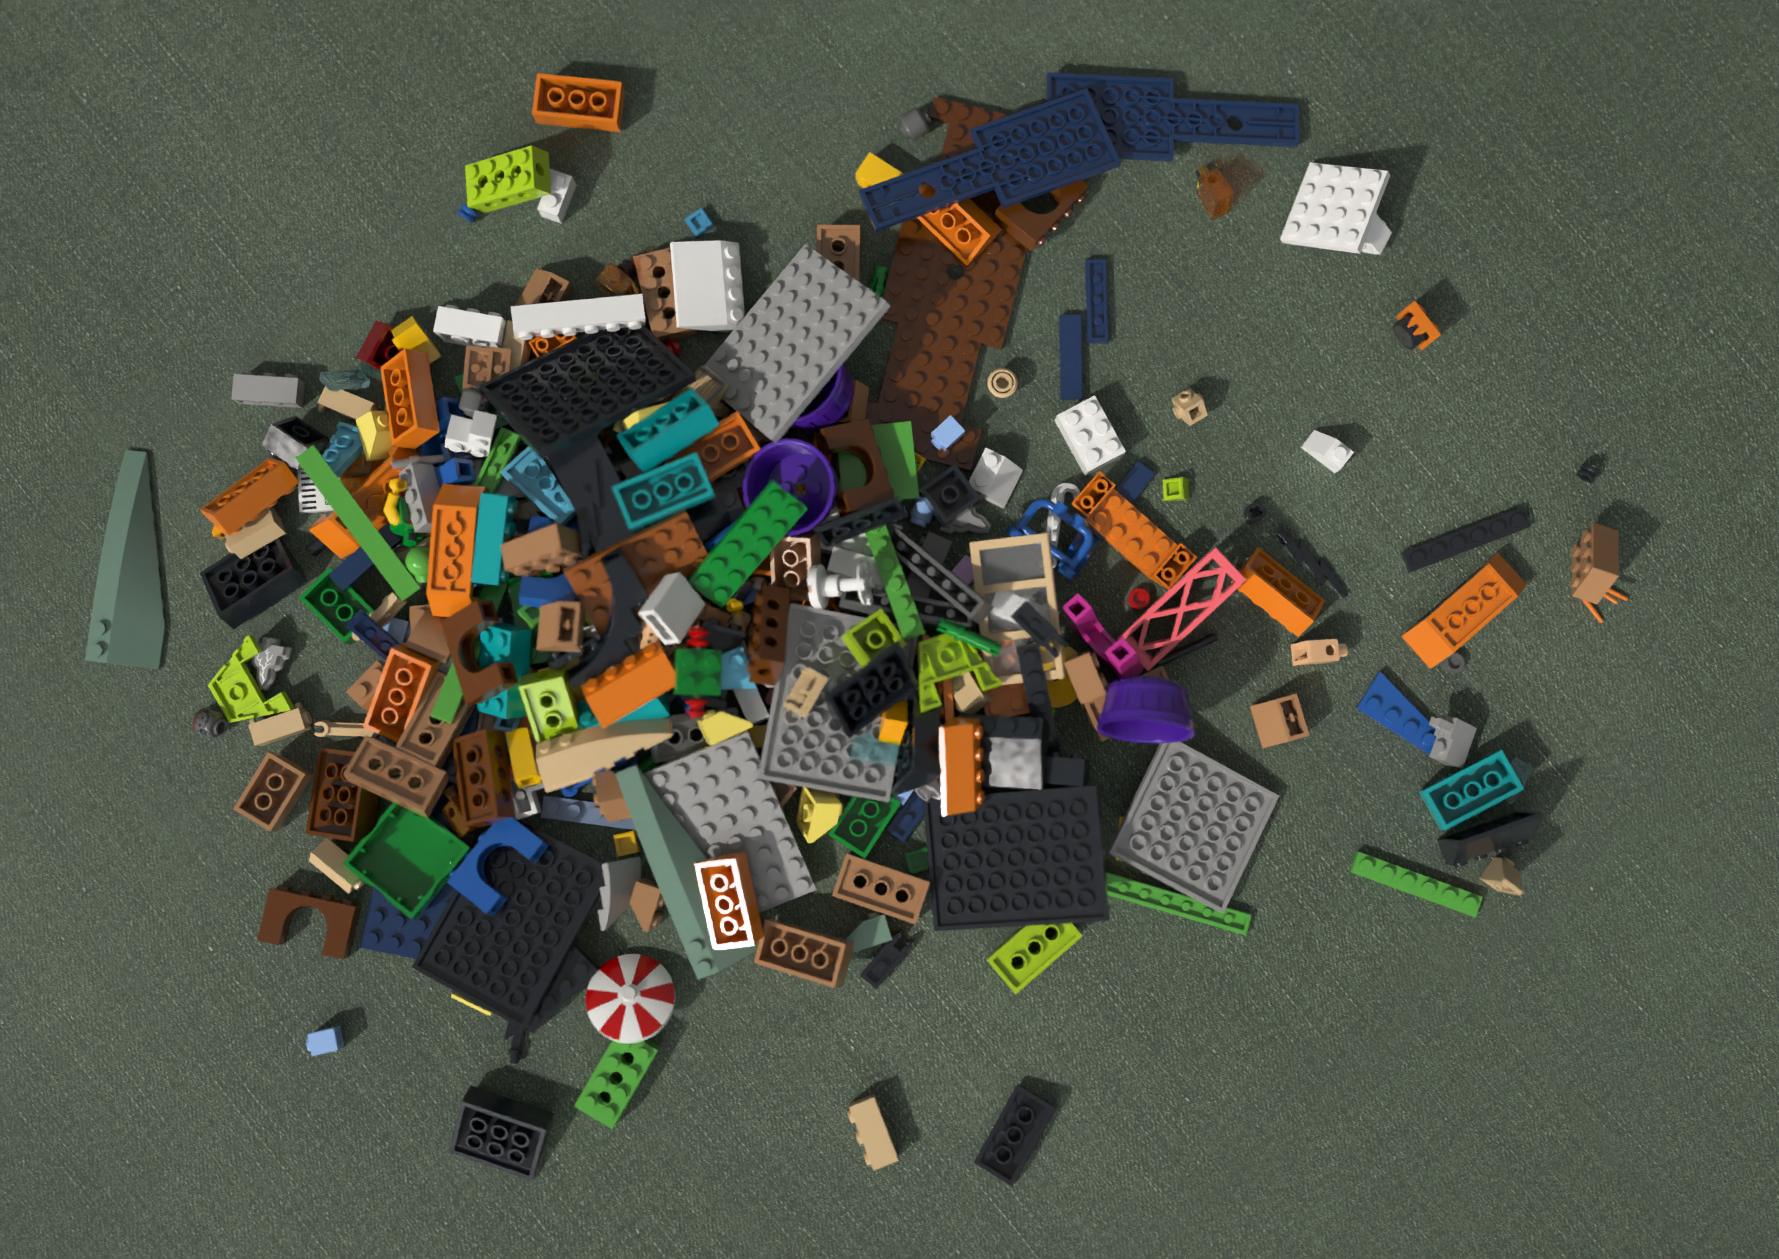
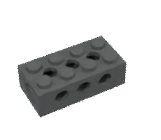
M737 707L715 710V712L721 711L738 717ZM688 713L663 718L671 720L672 731L677 732L679 739L674 744H671L666 739L652 746V758L654 763L672 761L709 746L697 723V720L701 718H690ZM694 728L700 731V737L696 741L690 738V732Z

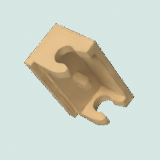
M804 667L782 706L805 718L828 678L809 667Z

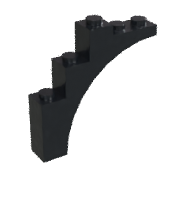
M621 547L600 557L611 585L612 605L609 621L602 637L598 641L599 645L594 647L581 662L567 671L568 680L573 687L585 684L591 677L604 673L609 667H614L627 657L634 655L626 639L634 638L643 630L640 620L632 607L644 604L649 595Z

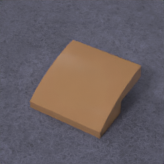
M466 345L462 390L466 388L471 389L472 385L479 387L508 372L510 369L511 349Z
M427 609L413 629L405 647L447 665L451 655L441 625V621L447 617L433 616L432 612Z

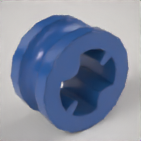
M462 204V209L458 210L457 213L473 224V218L478 217V214L465 204Z

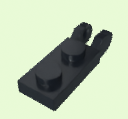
M1027 601L1010 616L1042 648L1045 647L1055 658L1059 656V653L1048 644L1053 637L1062 647L1067 648L1069 646L1057 633L1058 631Z
M902 929L896 933L890 942L888 941L860 973V976L875 989L883 983L915 942L912 938L908 939L899 951L894 945L902 938L904 934Z

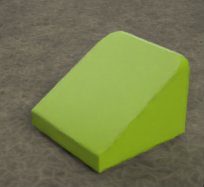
M1178 477L1162 480L1164 501L1189 500V481L1187 478Z

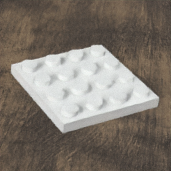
M1309 163L1280 240L1286 244L1360 254L1390 178L1389 172Z

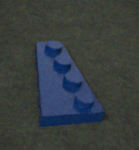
M1377 672L1356 709L1430 755L1436 736H1434L1436 729L1429 725V721L1381 672Z

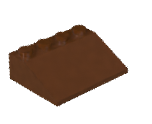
M318 748L306 834L361 842L375 828L379 795L349 782L343 775L356 752ZM381 764L376 765L373 770H378Z

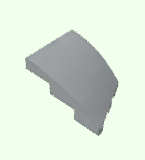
M640 857L602 864L605 886L600 887L603 909L598 910L601 931L607 930L630 906V899L636 881L641 879Z

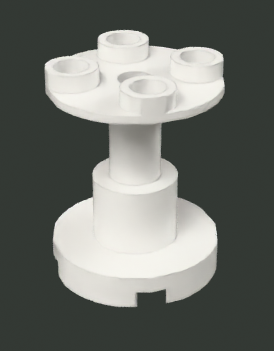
M868 560L860 561L857 568V577L841 578L840 574L827 575L824 566L821 564L809 568L807 585H811L812 592L808 594L814 609H825L828 605L829 597L841 596L843 591L858 590L863 605L873 604L871 588H875V577L870 575Z

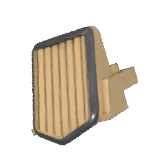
M700 366L694 372L696 377L694 383L669 396L670 401L692 388L708 403L714 416L727 418L731 411L725 406V401L722 400L728 384L707 366Z

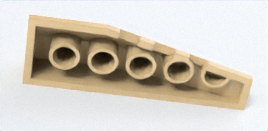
M670 719L621 721L612 723L604 729L601 725L536 744V762L546 793L587 780L595 776V771L603 767L607 770L614 766L613 762L623 757L626 759L631 758L638 749L642 747L648 749L672 737V723Z

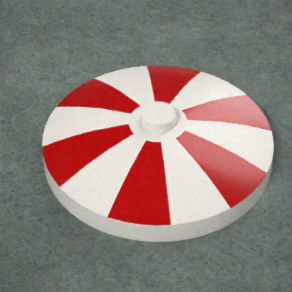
M625 954L604 963L594 973L586 992V1009L591 1022L602 1035L620 1043H637L656 1035L669 1021L675 1006V989L669 973L659 962L641 954Z

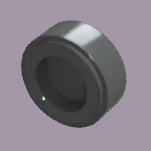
M1454 652L1441 661V666L1447 673L1454 674L1463 670L1465 660L1460 653Z

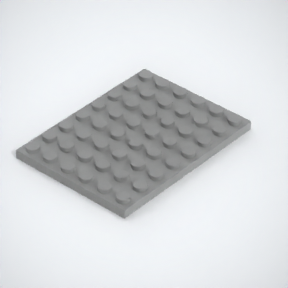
M805 244L704 366L710 368L728 384L722 400L738 411L739 414L776 444L889 309L890 305Z
M792 603L789 604L785 665L774 686L757 779L889 802L899 745L878 742L882 715L849 739L834 723L828 712L825 694L862 668L841 638L847 631L866 618L823 609H814L813 607ZM892 623L902 637L898 624ZM918 636L905 641L907 645L902 649L912 669ZM804 667H809L826 676L828 680L808 715L803 718L782 705ZM908 695L904 697L901 701L907 702Z
M746 730L715 745L706 746L644 771L643 774L708 859L728 853L746 852L757 907L760 913L817 890V887L771 781L757 779L761 759L749 731Z

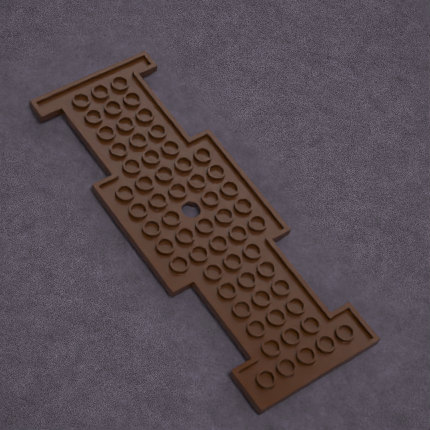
M934 97L929 116L930 119L949 124L940 161L976 149L969 134L971 128L1009 115ZM995 190L970 198L993 220L996 209L1001 205ZM916 217L902 222L884 291L883 300L890 307L879 320L895 323L898 326L878 404L867 402L865 419L869 420L870 425L911 421L915 453L924 457L925 461L949 467L956 464L959 469L971 472L982 429L962 425L961 422L980 346L984 345L1002 349L1027 248L993 220L1001 228L1000 232L966 266ZM951 265H959L963 269L964 274L958 280L950 279L947 274V269ZM951 415L965 430V434L945 452L943 449L938 450L933 445L931 433Z

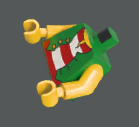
M394 478L389 482L392 492H389L384 513L390 523V530L395 534L403 536V544L405 546L414 547L417 545V541L431 533L414 531L405 494L400 492L406 490L407 481L400 480L399 482V479Z

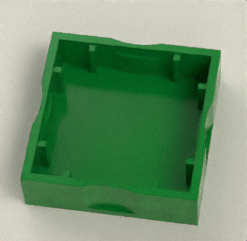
M393 802L381 816L373 831L362 839L342 864L365 883L378 889L389 902L408 917L418 919L450 879L451 872L462 864L466 853L473 848L433 816L429 815L427 818Z

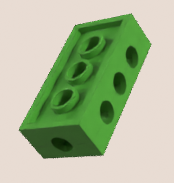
M649 1039L637 1043H620L612 1040L574 1107L613 1129L661 1046ZM625 1052L632 1053L634 1061L626 1060ZM613 1072L621 1073L622 1081L616 1080ZM602 1092H608L611 1095V1100L604 1099Z

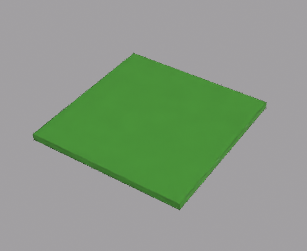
M911 421L871 425L874 430L876 444L881 451L883 465L888 472L890 486L893 488L895 496L899 495L902 500L919 498ZM838 452L842 491L864 486L866 470L862 461L850 452Z

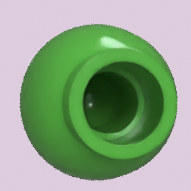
M425 546L412 548L405 560L408 570L415 576V581L418 583H426L428 579L430 548Z

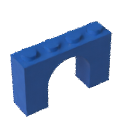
M442 397L435 402L440 432L418 447L420 457L442 454L440 446L443 444L447 434L451 415L464 418L463 411L459 408L460 399ZM453 458L447 463L431 464L434 466L439 489H441L443 484L467 486L476 481L472 460Z
M531 516L528 534L556 523L551 518ZM569 521L565 525V527L580 532L579 522ZM564 573L552 579L522 576L519 605L540 608L542 605L558 601L579 602L575 591Z
M515 818L494 823L488 831L483 832L478 839L477 845L466 853L462 864L451 872L450 879L447 881L482 911L493 917L507 898L492 887L485 878L484 864L488 855L496 848L512 846L526 858L536 863L549 846V844Z

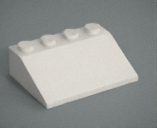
M721 240L671 242L677 328L732 333L745 317L739 243Z

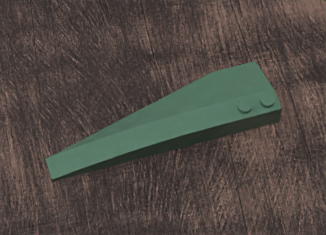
M125 450L101 553L85 661L161 669L166 619H164L163 614L164 599H162L161 595L162 579L159 576L160 560L157 532H155L154 528L155 512L152 509L153 493L150 490L151 474L147 452Z
M637 764L616 772L618 783L644 852L697 979L717 973L756 952L759 941L751 946L713 949L695 869V863L707 860L708 858L689 833L684 830L677 817L671 813L662 797H659L653 789V785Z

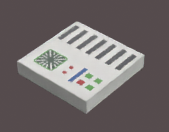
M297 470L299 512L334 511L304 470ZM343 474L339 477V479H340V481H341L342 483H343Z

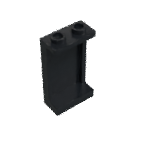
M708 617L707 621L701 619L699 627H705V631L710 632V634L705 635V640L710 642V644L700 648H703V650H722L723 653L741 646L742 639L746 637L747 633L742 631V626L729 623V626L720 625L721 621L710 617ZM721 690L720 696L702 695L699 698H704L708 701L705 704L706 706L725 710L727 690ZM679 695L681 699L686 701L690 698H695L692 695Z

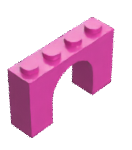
M1079 594L1075 595L1061 607L1070 628L1121 680L1137 677L1143 672L1137 652L1122 637L1116 642L1099 623L1093 608Z

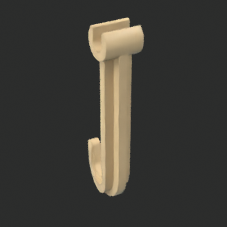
M321 720L315 723L316 726L321 725L324 727V731L314 733L318 737L326 735L364 737L367 735L372 737L373 731L363 727L364 723L330 722L329 720Z

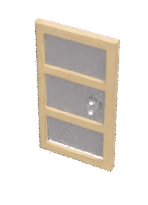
M1047 532L969 542L975 591L994 606L984 621L979 624L980 635L1002 644L1001 651L997 657L982 651L983 660L990 666V670L996 678L998 677L1001 680L1002 685L1023 683L1015 647L1036 642L1010 617L1025 601L1039 612L1061 636L1050 539ZM1053 637L1048 644L1058 651L1059 656L1057 658L1045 647L1042 648L1038 644L1046 680L1063 679L1066 677L1062 646Z

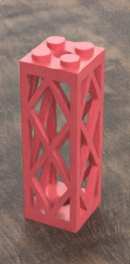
M1213 548L1118 637V640L1122 637L1137 652L1142 669L1146 668L1149 671L1241 586L1246 579L1216 548ZM1211 559L1220 566V568L1198 572ZM1227 573L1233 582L1221 593ZM1219 574L1212 599L1186 604L1193 579ZM1185 584L1179 606L1156 611ZM1204 608L1178 632L1183 612ZM1177 613L1170 638L1144 643L1151 618ZM1144 623L1139 642H1137L1131 634ZM1162 647L1153 657L1146 651Z

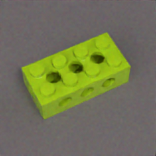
M532 145L465 165L467 206L477 211L487 213L551 194L549 153Z
M565 666L559 669H550L521 676L519 690L537 744L578 731V707Z
M1072 923L1021 926L985 958L1011 990L1017 994L1082 937V934ZM1049 927H1054L1056 930L1052 938L1045 936V931ZM1033 941L1038 942L1039 949L1036 952H1029V944ZM1015 956H1021L1023 959L1022 964L1018 967H1014L1011 964Z

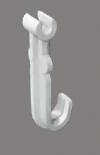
M1062 483L1052 491L1050 500L1055 504L1058 500L1064 504L1065 493L1070 492L1074 501L1080 494V490L1076 485ZM1049 510L1046 532L1049 533L1050 543L1057 548L1061 518ZM1043 556L1038 561L1039 568L1044 567ZM1052 556L1053 568L1057 565V559Z

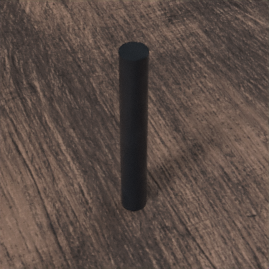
M1212 633L1166 654L1157 665L1159 667L1214 643L1218 641L1217 635Z

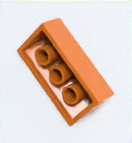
M925 183L920 187L919 193L925 198H930L935 195V188ZM971 199L917 217L966 266L993 241L1001 230Z
M269 457L199 510L222 533L229 536L231 534L235 535L243 529L242 526L245 523L256 520L261 515L260 512L265 508H271L277 504V499L282 495H288L295 490L294 486L299 481L285 462Z
M1259 547L1255 549L1238 571L1246 581L1237 590L1243 592L1254 604L1263 608L1273 619L1278 620L1289 632L1294 633L1297 637L1315 621L1325 603L1322 597Z
M656 641L653 644L647 645L636 654L627 657L616 666L608 668L596 678L588 680L581 687L588 704L604 729L675 686V667L659 641Z
M954 717L940 727L942 815L972 812L977 810L984 802V791H982L981 786L984 779V771L981 769L984 752L980 742L983 736V727L980 726V719Z
M746 852L723 854L695 863L713 949L755 945L764 937Z

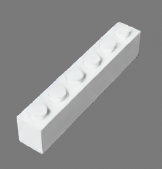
M642 294L511 306L515 338L520 340H530L533 336L551 338L555 334L572 336L576 332L584 331L585 333L593 334L597 333L598 330L604 329L613 332L625 327L639 329L646 325Z

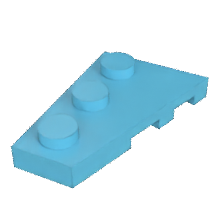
M340 421L337 424L338 430L336 434L332 435L330 439L331 445L329 449L325 450L322 456L338 478L364 452L358 427Z
M742 646L722 653L721 690L756 688L755 683L749 682V673H746L747 659Z

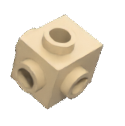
M1191 388L1182 391L1172 398L1174 404L1172 410L1178 419L1181 418L1189 426L1208 416L1203 397L1200 393L1196 394Z

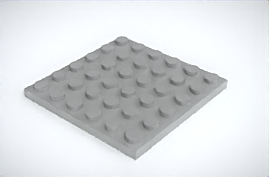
M1181 742L1160 743L1107 853L1224 914L1279 795Z

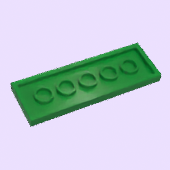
M772 479L688 577L687 582L722 608L808 509L807 506Z

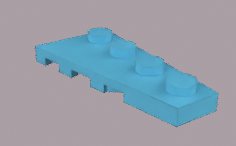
M529 446L501 471L504 478L556 524L565 526L577 515L569 498L545 461L541 460Z

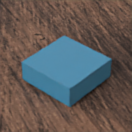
M703 208L685 218V222L696 238L714 227V224Z

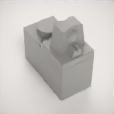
M1441 715L1440 718L1431 716L1429 725L1436 728L1434 733L1436 739L1429 757L1447 766L1463 769L1477 728L1458 718Z

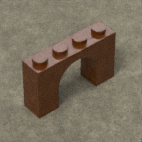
M1081 180L1051 191L1050 193L1055 199L1056 209L1050 213L1036 214L1026 209L1020 203L1006 208H1002L1000 205L996 209L993 220L1032 252L1036 246L1040 248L1045 243L1049 232L1053 234L1061 225L1060 221L1063 218L1067 219L1074 211L1073 207L1076 204L1081 205L1087 197L1085 192L1089 186Z
M868 419L822 428L814 435L818 449L824 455L850 452L862 461L866 470L864 486L842 491L835 496L841 517L895 497L894 490L888 480L887 469L884 467L881 459L880 448L877 446L874 438L873 427Z
M476 600L441 621L466 704H482L519 683L512 662H498L482 670L475 660L474 645L478 635L483 630L499 622L493 601Z
M278 884V887L269 888L257 941L274 945L285 944L294 914L303 906H311L318 909L324 915L327 922V933L321 955L339 959L350 957L362 905H357L355 900L342 898V901L334 900V896L329 894L312 895L313 891L299 889V892L291 890L292 887L288 885Z

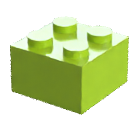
M879 609L854 626L841 638L861 667L869 663L895 642H899L902 649L907 645L882 609Z

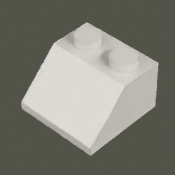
M985 448L969 483L979 497L1005 508L1023 470L1006 457Z

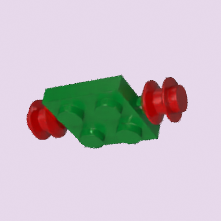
M692 627V631L687 632L692 635V640L687 643L694 647V649H675L674 694L692 695V697H695L686 701L690 705V710L685 713H690V718H703V714L708 713L704 710V705L708 701L699 697H702V695H721L722 650H703V648H700L710 644V642L705 640V635L710 634V632L705 631V627Z

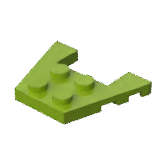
M948 634L930 638L917 644L921 713L942 705L934 685L935 683L974 671L982 692L1002 685L1001 680L998 677L996 678L990 670V666L976 653L977 650L970 644L961 640H953V637Z
M248 635L243 640L244 643L234 651L232 658L227 664L222 666L208 684L229 723L295 709L285 691L266 701L245 662L263 652L254 635Z

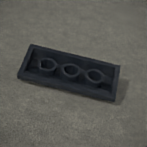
M898 495L815 526L814 530L824 545L829 547L906 518L908 514L902 498Z
M1017 1084L974 1163L1011 1187L1014 1186L1057 1106Z

